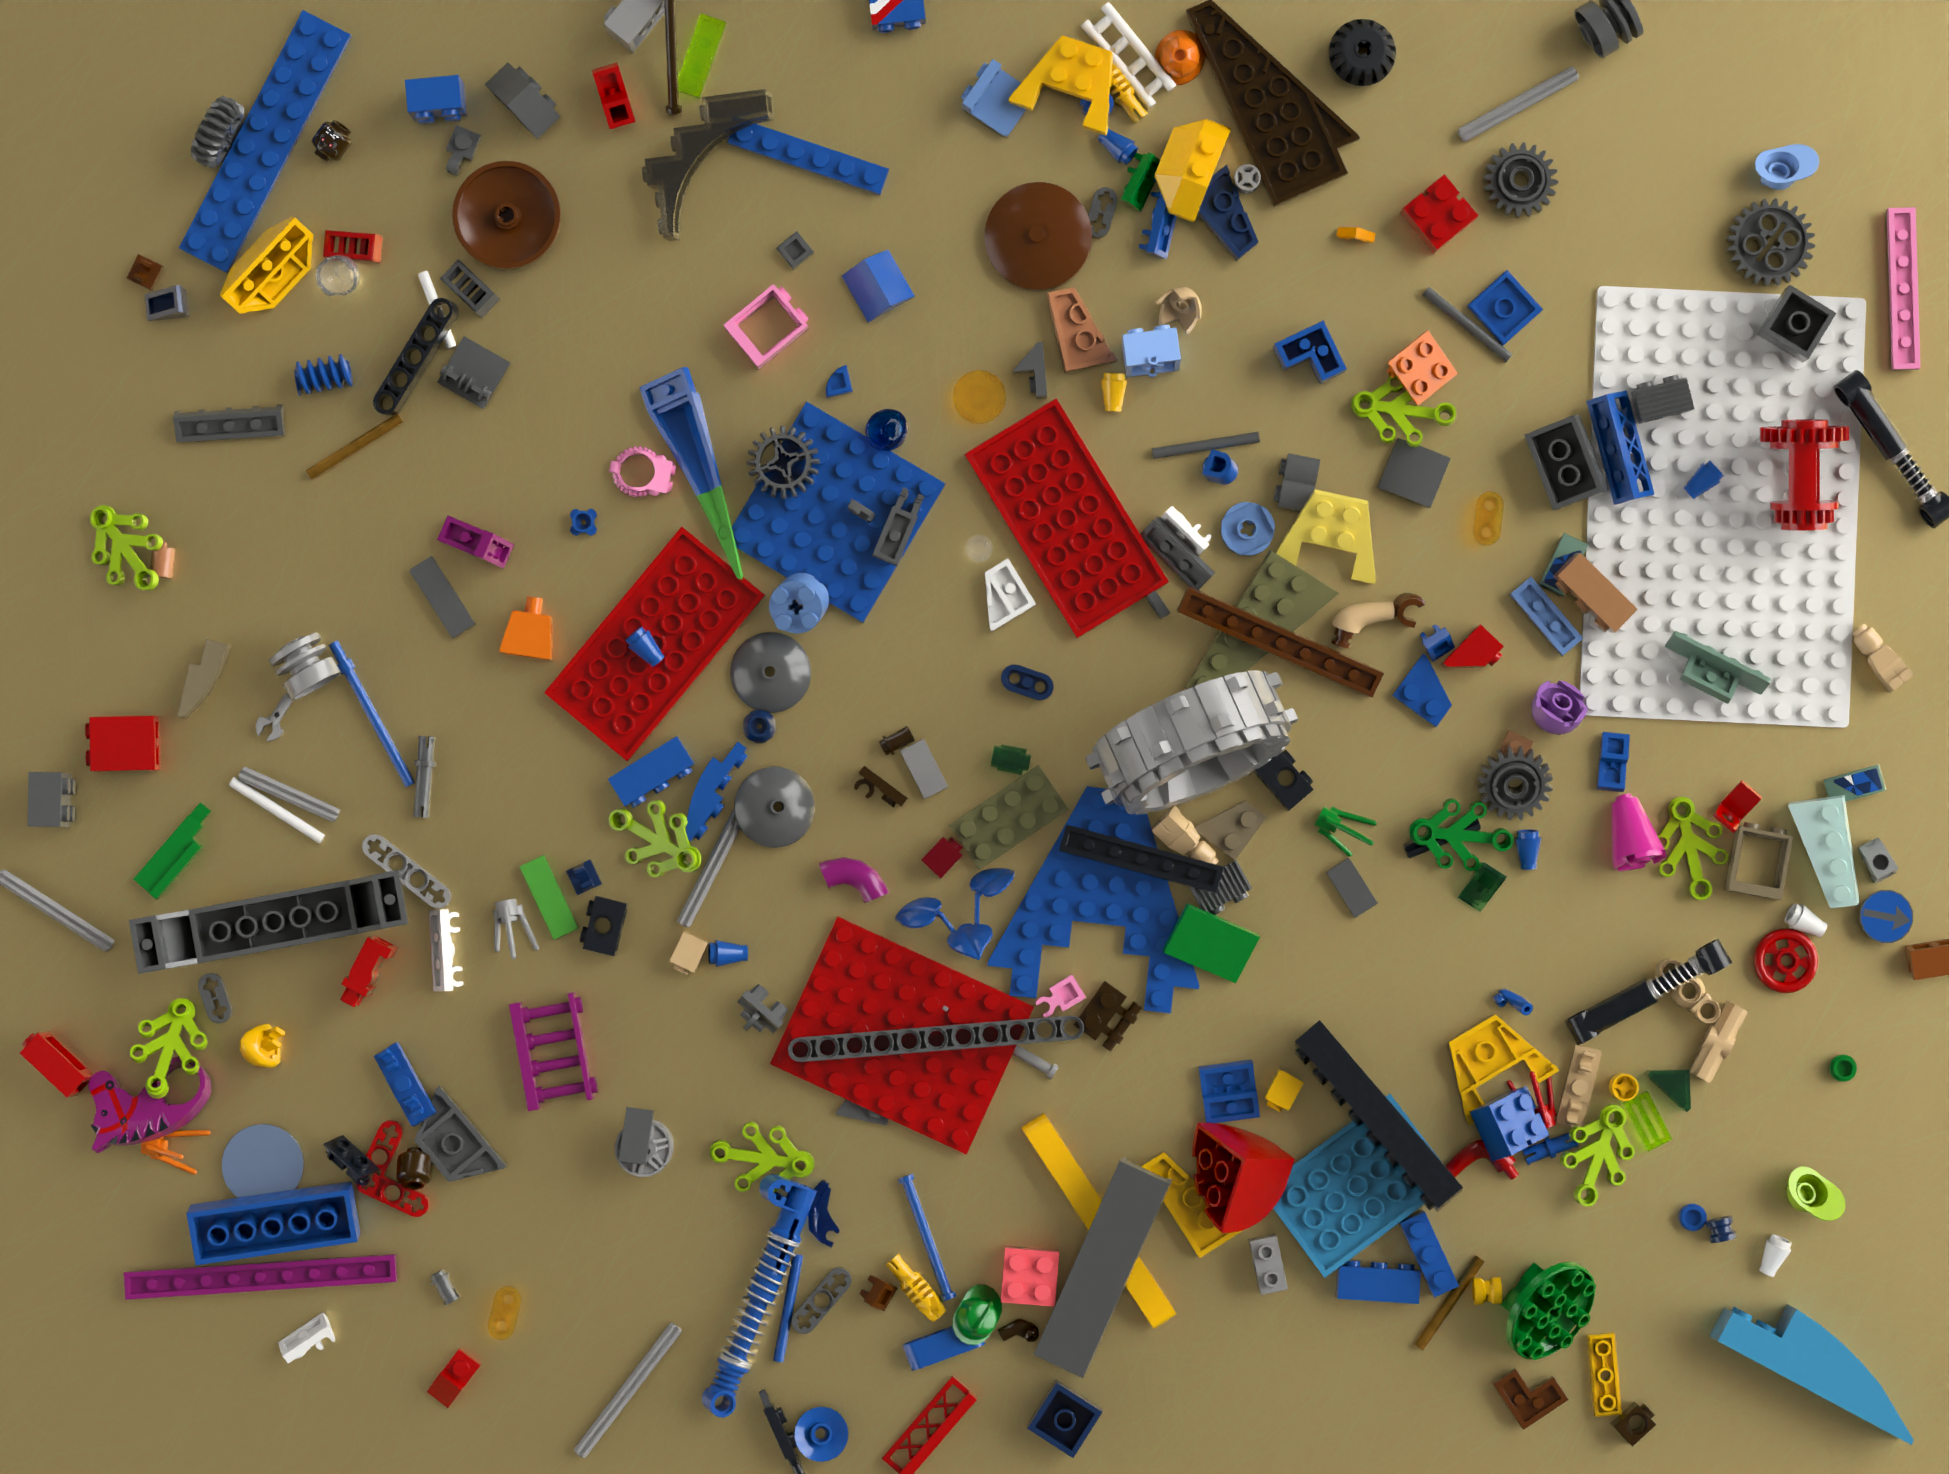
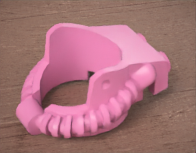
M634 446V448L629 447L628 450L625 449L623 453H619L620 455L616 457V461H611L609 472L613 473L612 478L615 480L614 484H617L616 487L620 488V491H623L625 495L642 497V495L647 496L649 493L650 495L657 496L659 493L668 494V492H671L673 482H670L671 475H675L676 471L674 462L666 460L664 455H656V452H652L650 448ZM641 455L652 462L655 474L648 485L632 487L622 480L620 474L621 464L631 456Z

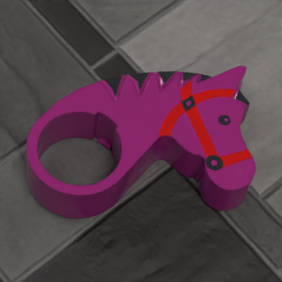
M179 1057L171 1059L165 1079L174 1070L182 1068V1061ZM190 1062L186 1067L194 1068L195 1063ZM199 1065V1090L193 1099L180 1105H167L165 1096L160 1099L152 1098L149 1096L145 1086L136 1097H133L121 1089L119 1081L107 1071L96 1072L91 1076L88 1084L96 1106L94 1123L91 1127L97 1137L92 1150L96 1153H101L112 1145L127 1146L148 1142L166 1136L189 1123L201 1111L211 1094V1080L206 1070ZM155 1081L152 1083L153 1088H157L161 1085L160 1081Z

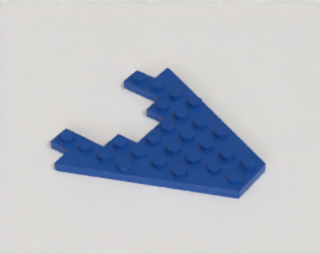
M1087 786L1066 822L1070 826L1158 849L1153 832L1151 831L1152 828L1148 815L1128 814L1124 806H1118L1115 803L1111 805L1105 804L1101 793L1107 790L1106 788ZM1065 824L989 958L987 966L1012 968L1010 996L1036 998L1042 945L1069 948L1072 921L1125 926L1123 954L1149 956L1144 1010L1171 1013L1174 987L1199 989V982L1193 965L1163 952V948L1179 919L1168 881L1060 852L1059 849L1066 827Z

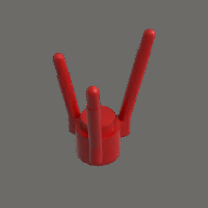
M1531 1071V1083L1538 1104L1537 1108L1533 1111L1535 1114H1540L1546 1128L1556 1125L1554 1117L1557 1116L1554 1107L1551 1076L1546 1079L1547 1105L1543 1103L1535 1073ZM1508 1080L1507 1085L1510 1090L1516 1089L1512 1081Z

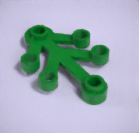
M1453 798L1445 800L1443 808L1431 818H1418L1409 827L1411 840L1418 845H1426L1436 857V863L1443 869L1452 866L1453 857L1447 851H1443L1435 839H1446L1462 859V865L1468 871L1476 870L1480 862L1474 854L1468 851L1461 841L1489 843L1498 851H1507L1514 843L1513 835L1504 828H1498L1493 832L1464 830L1477 818H1483L1486 815L1487 807L1481 801L1472 802L1469 806V811L1448 828H1440L1438 826L1449 816H1455L1460 812L1461 806ZM1455 803V810L1448 811V805ZM1481 805L1482 811L1479 814H1475L1474 808ZM1420 827H1425V834L1418 835V829ZM1504 834V841L1498 843L1496 841L1497 836ZM1448 856V862L1441 864V857ZM1474 858V865L1467 866V860Z

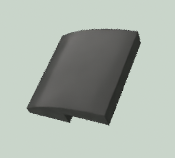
M1397 438L1377 488L1426 508H1431L1451 458L1422 446L1411 447L1407 444L1406 440Z

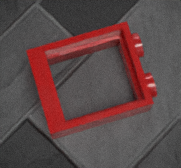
M49 1031L32 1033L22 1043L24 1049L20 1054L66 1098L77 1096L89 1084L91 1076L94 1075Z

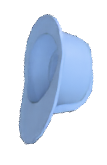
M1802 144L1787 145L1764 151L1757 156L1755 161V169L1761 176V184L1775 190L1789 188L1795 181L1811 176L1819 166V156L1815 150Z

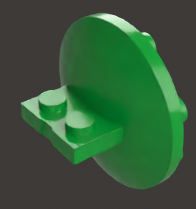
M1533 1262L1500 1305L1510 1312L1506 1326V1337L1511 1349L1525 1359L1538 1360L1557 1352L1561 1348H1568L1578 1331L1589 1323V1313L1594 1302L1596 1284L1591 1273L1578 1263L1562 1262L1543 1270ZM1575 1325H1577V1326L1575 1327V1329H1574L1571 1333H1569V1332L1571 1331V1329H1572Z

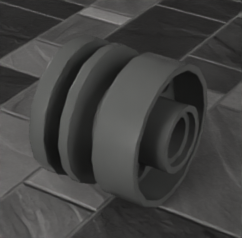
M1590 0L1575 9L1574 14L1580 32L1599 57L1605 58L1619 49L1617 36L1624 43L1628 44L1632 41V36L1638 38L1643 35L1642 23L1630 0H1599L1600 7Z

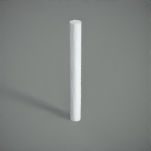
M234 777L231 780L229 786L318 844L323 841L325 835L238 778Z

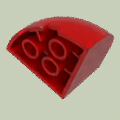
M1197 1123L1192 1149V1157H1196L1197 1174H1193L1197 1194L1203 1197L1207 1207L1204 1210L1206 1215L1221 1233L1239 1232L1254 1226L1265 1218L1280 1200L1286 1188L1295 1159L1271 1141L1244 1129L1218 1123Z

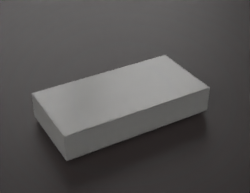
M924 739L900 751L924 799L948 788Z

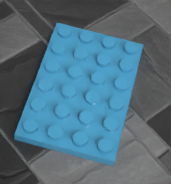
M1388 1094L1386 1098L1432 1150L1393 1096ZM1353 1121L1292 1166L1286 1188L1280 1200L1273 1208L1324 1278L1424 1205L1419 1199V1196L1422 1195L1416 1187L1412 1190L1401 1178V1175L1404 1174L1398 1166L1394 1169L1383 1157L1386 1153L1380 1145L1376 1148L1366 1137L1368 1130L1363 1125L1358 1127Z

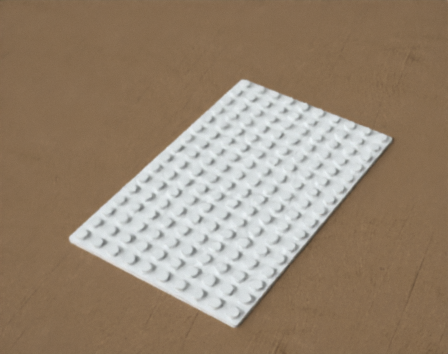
M1600 286L1597 289L1592 399L1627 390L1655 495L1614 505L1591 421L1590 443L1609 490L1588 498L1586 544H1588L1585 558L1638 610L1616 633H1611L1608 630L1606 633L1603 632L1594 623L1596 618L1589 611L1587 614L1583 612L1580 692L1584 696L1583 703L1588 708L1585 716L1845 728L1848 726L1861 424L1851 409L1839 400L1835 394L1834 385L1855 370L1863 374L1866 323L1865 299L1810 296L1836 312V315L1810 358L1802 363L1757 335L1781 294ZM1678 375L1679 379L1687 378L1694 410L1642 424L1638 423L1631 392L1637 390L1636 385L1652 381L1653 386L1662 384L1663 378ZM1619 398L1615 399L1616 406L1621 412L1622 408ZM1822 419L1828 420V425L1849 427L1848 441L1839 442L1838 448L1820 449V500L1839 501V509H1834V522L1828 523V529L1807 531L1781 530V523L1775 522V510L1770 509V502L1789 500V449L1770 448V442H1760V427L1781 426V420ZM1624 426L1623 432L1624 435L1628 438L1627 428ZM1630 453L1631 462L1635 464L1634 454ZM1710 460L1724 475L1719 480L1721 483L1693 499L1683 487L1687 485V482L1702 463L1706 464ZM1637 479L1639 492H1643L1642 483ZM1674 631L1687 634L1693 640L1703 645L1711 646L1717 652L1734 658L1753 670L1762 672L1765 676L1771 678V682L1761 695L1738 684L1732 700L1727 704L1681 681L1680 677L1688 658L1666 648L1665 644Z

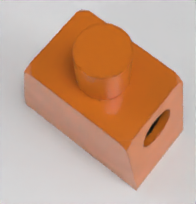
M527 596L525 612L512 611L500 646V653L553 661V621L551 616L541 614L542 598Z

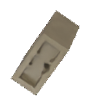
M1744 822L1743 827L1738 826L1734 833L1724 890L1782 900L1793 836L1786 835L1787 830L1771 827L1770 832L1759 830V824ZM1744 835L1781 842L1773 887L1736 881Z

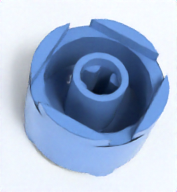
M807 573L792 574L779 584L770 597L769 610L776 627L780 630L795 634L805 633L814 628L825 615L829 606V595L823 583L816 580L814 576Z

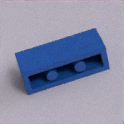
M676 736L611 776L608 780L625 807L631 805L632 808H635L647 800L645 795L654 790L658 794L670 786L669 780L676 776L680 780L692 773L693 771L690 767L694 766L695 763L679 737Z
M1419 1210L1401 1221L1399 1226L1431 1295L1437 1297L1458 1287L1457 1280L1425 1211Z
M1349 1260L1337 1269L1335 1297L1348 1300L1419 1304L1421 1271L1414 1269L1415 1264L1398 1263V1268L1387 1267V1262L1372 1261L1371 1266H1362L1358 1260Z

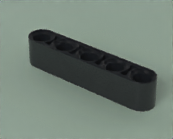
M437 298L430 304L374 396L373 406L378 413L393 416L400 412L457 319L458 307L453 301ZM447 304L449 306V314L441 318L438 314L439 307ZM429 327H433L435 330V337L431 341H427L424 337L425 330ZM415 350H419L421 353V360L417 364H413L410 360L411 353ZM401 373H405L407 376V383L403 387H399L396 383L397 376ZM387 396H391L393 399V406L389 410H385L382 406L383 399Z

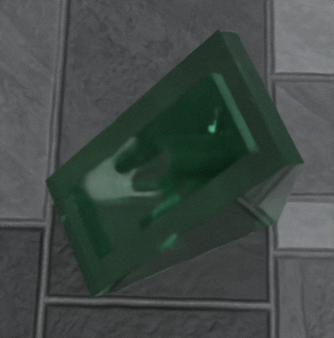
M1480 862L1458 898L1481 912L1507 876L1485 862Z
M1689 1069L1647 1070L1644 1073L1680 1109L1685 1112L1691 1109Z

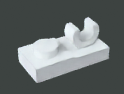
M1173 506L1160 517L1198 556L1210 545L1208 541L1211 539V535L1208 534L1203 538L1197 532L1201 525L1197 524L1192 527L1184 515Z
M322 1312L279 1341L278 1344L282 1357L289 1364L294 1359L302 1357L314 1344L319 1350L324 1349L320 1341L323 1338L328 1337L334 1342L335 1337L328 1317Z

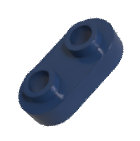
M1020 665L1006 667L1001 675L1002 685L1008 691L1035 700L1049 698L1054 689L1053 681L1048 675ZM1013 673L1018 674L1020 677L1019 682L1016 684L1011 683L1009 680L1010 675ZM1037 682H1042L1045 684V690L1043 692H1037L1035 690V684Z

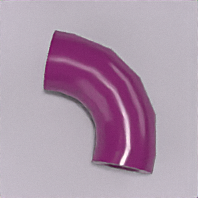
M841 857L819 863L828 888L842 884L851 885L858 890L864 903L889 893L886 884L878 872L861 860Z

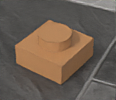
M1508 730L1499 750L1505 755L1507 754L1508 746L1512 748L1513 753H1516L1518 747L1522 746L1523 753L1526 754L1534 741Z

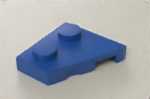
M1424 653L1392 694L1394 698L1434 727H1437L1452 706L1429 659Z

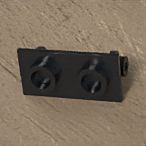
M344 1135L330 1140L323 1145L327 1148V1158L332 1160L341 1170L347 1167L346 1174L356 1185L366 1186L370 1182L369 1174L379 1170V1167Z

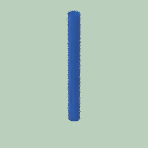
M795 1254L796 1256L792 1257L791 1261L792 1266L789 1271L773 1361L784 1362L803 1261V1255Z

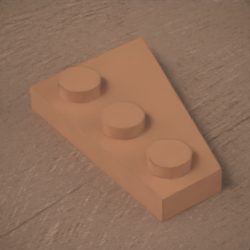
M1074 287L1046 294L1064 373L1118 361L1104 341L1105 338L1101 331H1098L1089 311Z

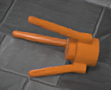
M174 1131L161 1138L142 1143L141 1154L149 1155L152 1159L160 1160L195 1175L197 1173L195 1169L169 1158L182 1160L183 1155L167 1150L168 1140H164V1137L210 1135V1131Z

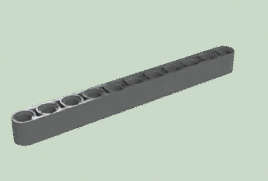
M1058 1016L799 1037L790 1042L788 1053L797 1062L1067 1041L1078 1039L1084 1032V1024L1077 1016ZM1068 1020H1075L1079 1024V1031L1073 1036H1069L1064 1031V1025ZM1042 1022H1047L1052 1026V1033L1047 1038H1042L1037 1034V1027ZM1015 1024H1020L1025 1029V1035L1020 1040H1014L1010 1036V1028ZM993 1026L997 1029L998 1037L994 1042L984 1040L982 1034L986 1027ZM962 1028L969 1030L971 1033V1040L964 1045L959 1044L955 1038L956 1032ZM932 1031H940L944 1036V1042L938 1047L932 1046L928 1041V1036ZM906 1033H912L917 1038L916 1046L911 1049H906L901 1044V1038ZM879 1035H885L890 1041V1046L885 1051H879L874 1046V1040ZM857 1037L862 1041L863 1047L860 1052L852 1053L848 1050L847 1042L850 1038ZM828 1039L835 1043L836 1048L832 1055H824L820 1051L822 1041ZM797 1042L806 1043L808 1046L807 1055L802 1058L795 1056L793 1053L794 1044Z

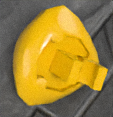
M269 1023L250 1029L239 1041L242 1057L253 1066L275 1068L281 1059V1043L278 1042V1038L284 1036L285 1031L278 1027L272 1028Z

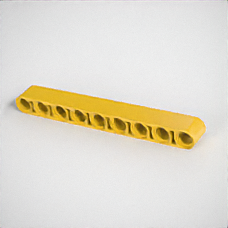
M1042 1113L1021 1128L1089 1230L1102 1200L1046 1115ZM1138 1257L1126 1283V1288L1155 1329L1177 1314L1140 1257Z

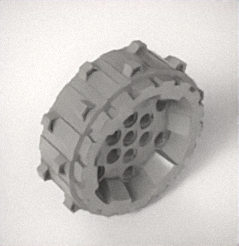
M1251 670L1209 680L1150 705L1113 727L1096 742L1092 749L1093 753L1085 758L1090 770L1100 768L1108 786V789L1101 793L1105 804L1111 805L1115 803L1118 806H1124L1128 814L1136 813V815L1147 814L1150 811H1161L1224 787V785L1235 782L1250 774L1254 769L1262 767L1271 761L1272 757L1278 756L1285 749V746L1289 745L1290 739L1287 733L1290 732L1291 725L1298 721L1294 709L1284 710L1275 689L1283 685L1279 674L1274 672L1268 675L1265 671Z

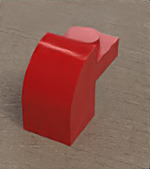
M618 63L593 69L592 74L609 129L636 122Z

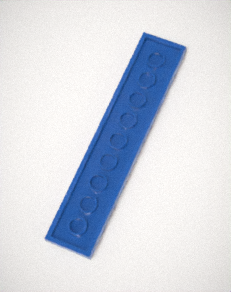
M302 10L181 242L180 250L227 274L229 273L352 37L351 34Z

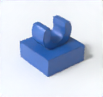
M1437 625L1432 626L1435 632L1432 636L1427 637L1424 632L1421 633L1422 644L1432 662L1455 648L1452 638L1445 627L1440 630Z

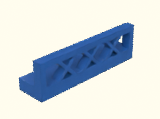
M1627 390L1606 394L1586 401L1614 505L1655 495ZM1619 398L1620 405L1622 408L1621 412L1617 409L1615 399ZM1624 426L1627 428L1628 438L1624 435ZM1630 453L1634 454L1635 464L1631 462ZM1637 479L1642 483L1643 492H1639Z

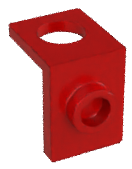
M1741 780L1719 803L1713 816L1734 833L1741 820L1760 802L1762 796ZM1722 814L1727 816L1731 822L1727 821Z

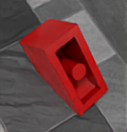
M1480 624L1441 665L1444 668L1484 667L1487 664L1492 667L1502 657L1499 651L1504 646Z

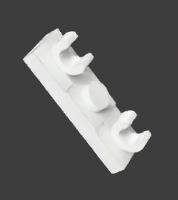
M449 909L429 910L433 991H453V987L463 985V981H455L453 979L454 972L462 971V967L452 966L455 947L450 933L460 931V927H451L450 919L452 917H459V913L449 912Z

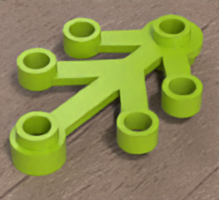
M1397 376L1394 378L1389 377L1385 384L1372 393L1368 391L1357 393L1351 402L1354 414L1361 418H1369L1379 431L1380 440L1386 444L1392 443L1395 440L1396 431L1392 426H1387L1378 412L1388 413L1406 435L1407 444L1411 447L1420 446L1423 435L1412 426L1405 416L1436 420L1441 426H1449L1456 419V409L1450 403H1441L1436 408L1407 405L1413 400L1407 391L1391 402L1380 401L1390 392L1397 393L1403 389L1402 383L1398 387H1393L1390 384L1393 380L1400 382ZM1368 402L1370 406L1367 409H1362L1360 404ZM1442 413H1448L1450 415V418L1448 420L1441 419L1440 415ZM1385 431H1390L1393 435L1390 438H1385L1382 434ZM1415 434L1419 436V440L1413 442L1409 437Z
M106 505L96 507L90 514V522L97 530L95 550L92 552L91 558L98 565H106L110 561V568L106 574L107 582L111 585L119 586L125 581V574L121 571L123 555L136 573L134 577L136 587L145 591L155 589L159 583L157 573L145 567L131 546H141L157 551L163 545L162 537L156 534H148L147 536L122 534L116 525H126L136 530H144L148 525V518L139 513H135L132 516L119 515L115 513L113 508ZM104 515L107 517L105 523H103ZM140 517L141 524L137 526L136 521ZM108 535L112 539L111 558L110 553L105 550ZM155 538L156 544L152 547L151 541ZM102 552V553H103V559H102L101 561H99V558H98V557H99V554ZM117 573L118 579L114 582L113 576ZM149 576H151V581H150V584L148 585V584H147V578H148Z
M1677 797L1669 803L1668 814L1670 819L1660 835L1657 836L1658 838L1662 837L1665 839V850L1669 847V838L1678 825L1682 836L1667 860L1660 863L1658 870L1664 877L1673 876L1676 872L1677 863L1684 852H1686L1692 878L1689 893L1694 899L1705 900L1712 893V885L1708 880L1703 879L1697 849L1711 857L1712 862L1716 865L1725 864L1729 856L1726 850L1717 849L1693 834L1690 822L1705 830L1706 836L1711 839L1721 836L1722 827L1720 824L1710 822L1697 814L1694 803L1689 798ZM1679 805H1683L1686 809L1685 814L1682 816L1676 811ZM1712 825L1718 828V833L1715 836L1709 833V828ZM1719 851L1724 854L1722 862H1718L1715 859V855ZM1665 864H1670L1672 867V871L1669 874L1663 872ZM1702 884L1704 886L1702 894L1695 892L1696 885Z
M660 800L652 801L647 805V812L652 817L656 833L635 821L627 809L622 808L611 812L609 824L612 829L616 831L628 829L652 844L642 848L634 847L628 849L625 853V859L630 864H637L643 858L666 852L674 858L664 862L660 860L650 862L647 866V872L651 877L662 876L666 871L679 868L687 873L693 872L701 864V854L697 848L689 843L685 830L688 823L687 817L682 813L672 815L669 819V825L675 831L677 846L670 840L663 817L666 807ZM655 804L659 807L658 813L654 812L653 807ZM622 814L625 816L626 819L625 824L621 822ZM677 817L681 820L680 826H677L675 823ZM633 851L637 854L636 860L632 858ZM687 854H690L692 858L691 863L686 859ZM655 864L659 867L658 874L654 871Z
M179 998L174 1000L169 1005L166 1014L153 1021L143 1020L138 1025L140 1035L143 1038H151L155 1031L171 1024L168 1033L144 1046L136 1044L130 1049L132 1060L136 1063H141L146 1060L147 1056L163 1048L155 1073L147 1079L145 1084L146 1090L152 1098L160 1099L168 1093L169 1085L165 1077L174 1050L182 1061V1068L186 1074L194 1075L199 1071L198 1060L190 1055L179 1036L182 1026H184L190 1035V1042L195 1050H203L208 1044L206 1035L198 1030L193 1021L195 1007L188 999ZM181 1007L186 1008L184 1013H176L177 1009ZM145 1026L152 1027L149 1032L142 1031ZM197 1038L204 1039L201 1044L194 1043ZM136 1051H143V1054L140 1057L134 1056V1053ZM190 1062L195 1063V1067H194V1068H192V1069H187V1068H186V1065H187L188 1063H190ZM160 1081L161 1085L159 1087H152L153 1082Z
M1609 1104L1601 1110L1599 1119L1583 1127H1572L1569 1136L1572 1141L1577 1143H1583L1589 1135L1600 1130L1602 1131L1598 1140L1575 1152L1566 1151L1560 1157V1163L1564 1167L1573 1169L1579 1162L1592 1156L1583 1183L1578 1185L1574 1191L1575 1201L1586 1207L1594 1205L1598 1199V1191L1594 1184L1603 1160L1609 1171L1607 1173L1608 1182L1616 1186H1620L1625 1182V1173L1620 1170L1609 1144L1612 1135H1614L1618 1144L1616 1154L1619 1158L1630 1160L1635 1154V1149L1629 1144L1623 1130L1626 1122L1625 1112L1618 1105ZM1614 1113V1120L1609 1122V1115ZM1581 1130L1582 1135L1577 1139L1575 1136L1576 1132ZM1628 1147V1154L1623 1156V1149ZM1571 1155L1573 1160L1570 1164H1567L1566 1159ZM1618 1172L1619 1179L1614 1182L1613 1176ZM1586 1189V1197L1581 1198V1192Z
M753 1121L745 1123L742 1133L745 1138L751 1139L760 1152L732 1148L730 1143L723 1139L714 1141L709 1151L710 1157L717 1163L726 1162L728 1159L759 1163L746 1174L737 1176L735 1187L741 1192L749 1190L752 1182L774 1166L785 1167L778 1175L787 1179L793 1176L799 1178L806 1177L814 1169L812 1155L803 1150L798 1151L786 1136L785 1129L779 1125L771 1128L769 1138L772 1142L779 1143L787 1156L775 1153L759 1132L758 1124ZM753 1126L756 1132L750 1135L746 1132V1128ZM779 1130L783 1136L777 1139L773 1136V1132ZM721 1148L725 1151V1155L719 1157L716 1155L715 1150ZM801 1160L805 1162L806 1166L803 1169H799L795 1163ZM740 1179H746L748 1181V1185L742 1187L739 1185L738 1181Z

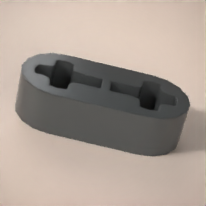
M1108 187L1098 189L1092 200L1088 214L1090 222L1096 223L1099 214L1103 216L1102 225L1106 226L1105 230L1100 229L1099 233L1094 232V227L1091 226L1093 238H1103L1110 230L1117 205V195L1113 189ZM1104 193L1110 194L1109 199L1113 200V203H1108L1105 211H1101V201L1097 199L1098 197H1103Z
M215 973L202 976L198 983V989L209 1019L215 1023L228 1021L232 1017L233 1007L222 977ZM208 978L218 982V986L214 987L215 997H213L210 989L206 990L204 985L208 984ZM216 999H218L221 1007L227 1008V1011L223 1013L224 1018L222 1019L219 1015L213 1014V1010L217 1009Z

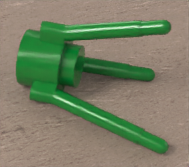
M1324 806L1314 824L1320 828L1318 833L1326 836L1349 857L1352 856V852L1329 831L1335 833L1338 828L1370 846L1374 844L1369 838L1341 824L1342 819L1338 816L1373 826L1377 825L1376 821L1341 811L1333 806L1331 809Z

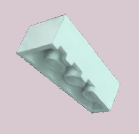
M1845 795L1790 802L1788 807L1829 907L1838 908L1858 905L1860 900Z

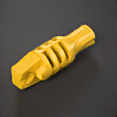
M1112 63L1109 93L1114 103L1118 106L1121 105L1135 124L1140 121V118L1134 110L1139 113L1141 118H1144L1148 113L1135 98V89L1120 69Z
M899 1254L886 1264L901 1282V1290L928 1319L935 1322L946 1312L936 1292L919 1272H913Z

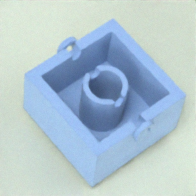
M1160 325L1154 327V331L1143 332V329L1137 328L1128 330L1127 334H1123L1122 353L1126 378L1142 375L1155 377L1157 373L1179 371L1181 356L1177 328H1170V325ZM1151 369L1155 370L1154 374L1150 373Z

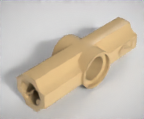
M1729 1001L1725 1002L1720 1017L1706 1031L1700 1044L1701 1049L1691 1065L1689 1073L1707 1083L1712 1081L1722 1060L1726 1059L1736 1041L1735 1035L1748 1011Z

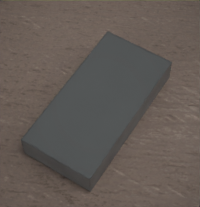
M1350 858L1345 859L1326 871V874L1354 918L1378 904Z
M626 1107L619 1162L647 1165L654 1118L653 1110Z

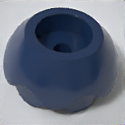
M764 710L750 712L743 721L744 735L750 741L758 744L767 742L775 735V718ZM758 724L762 725L761 729L757 728Z

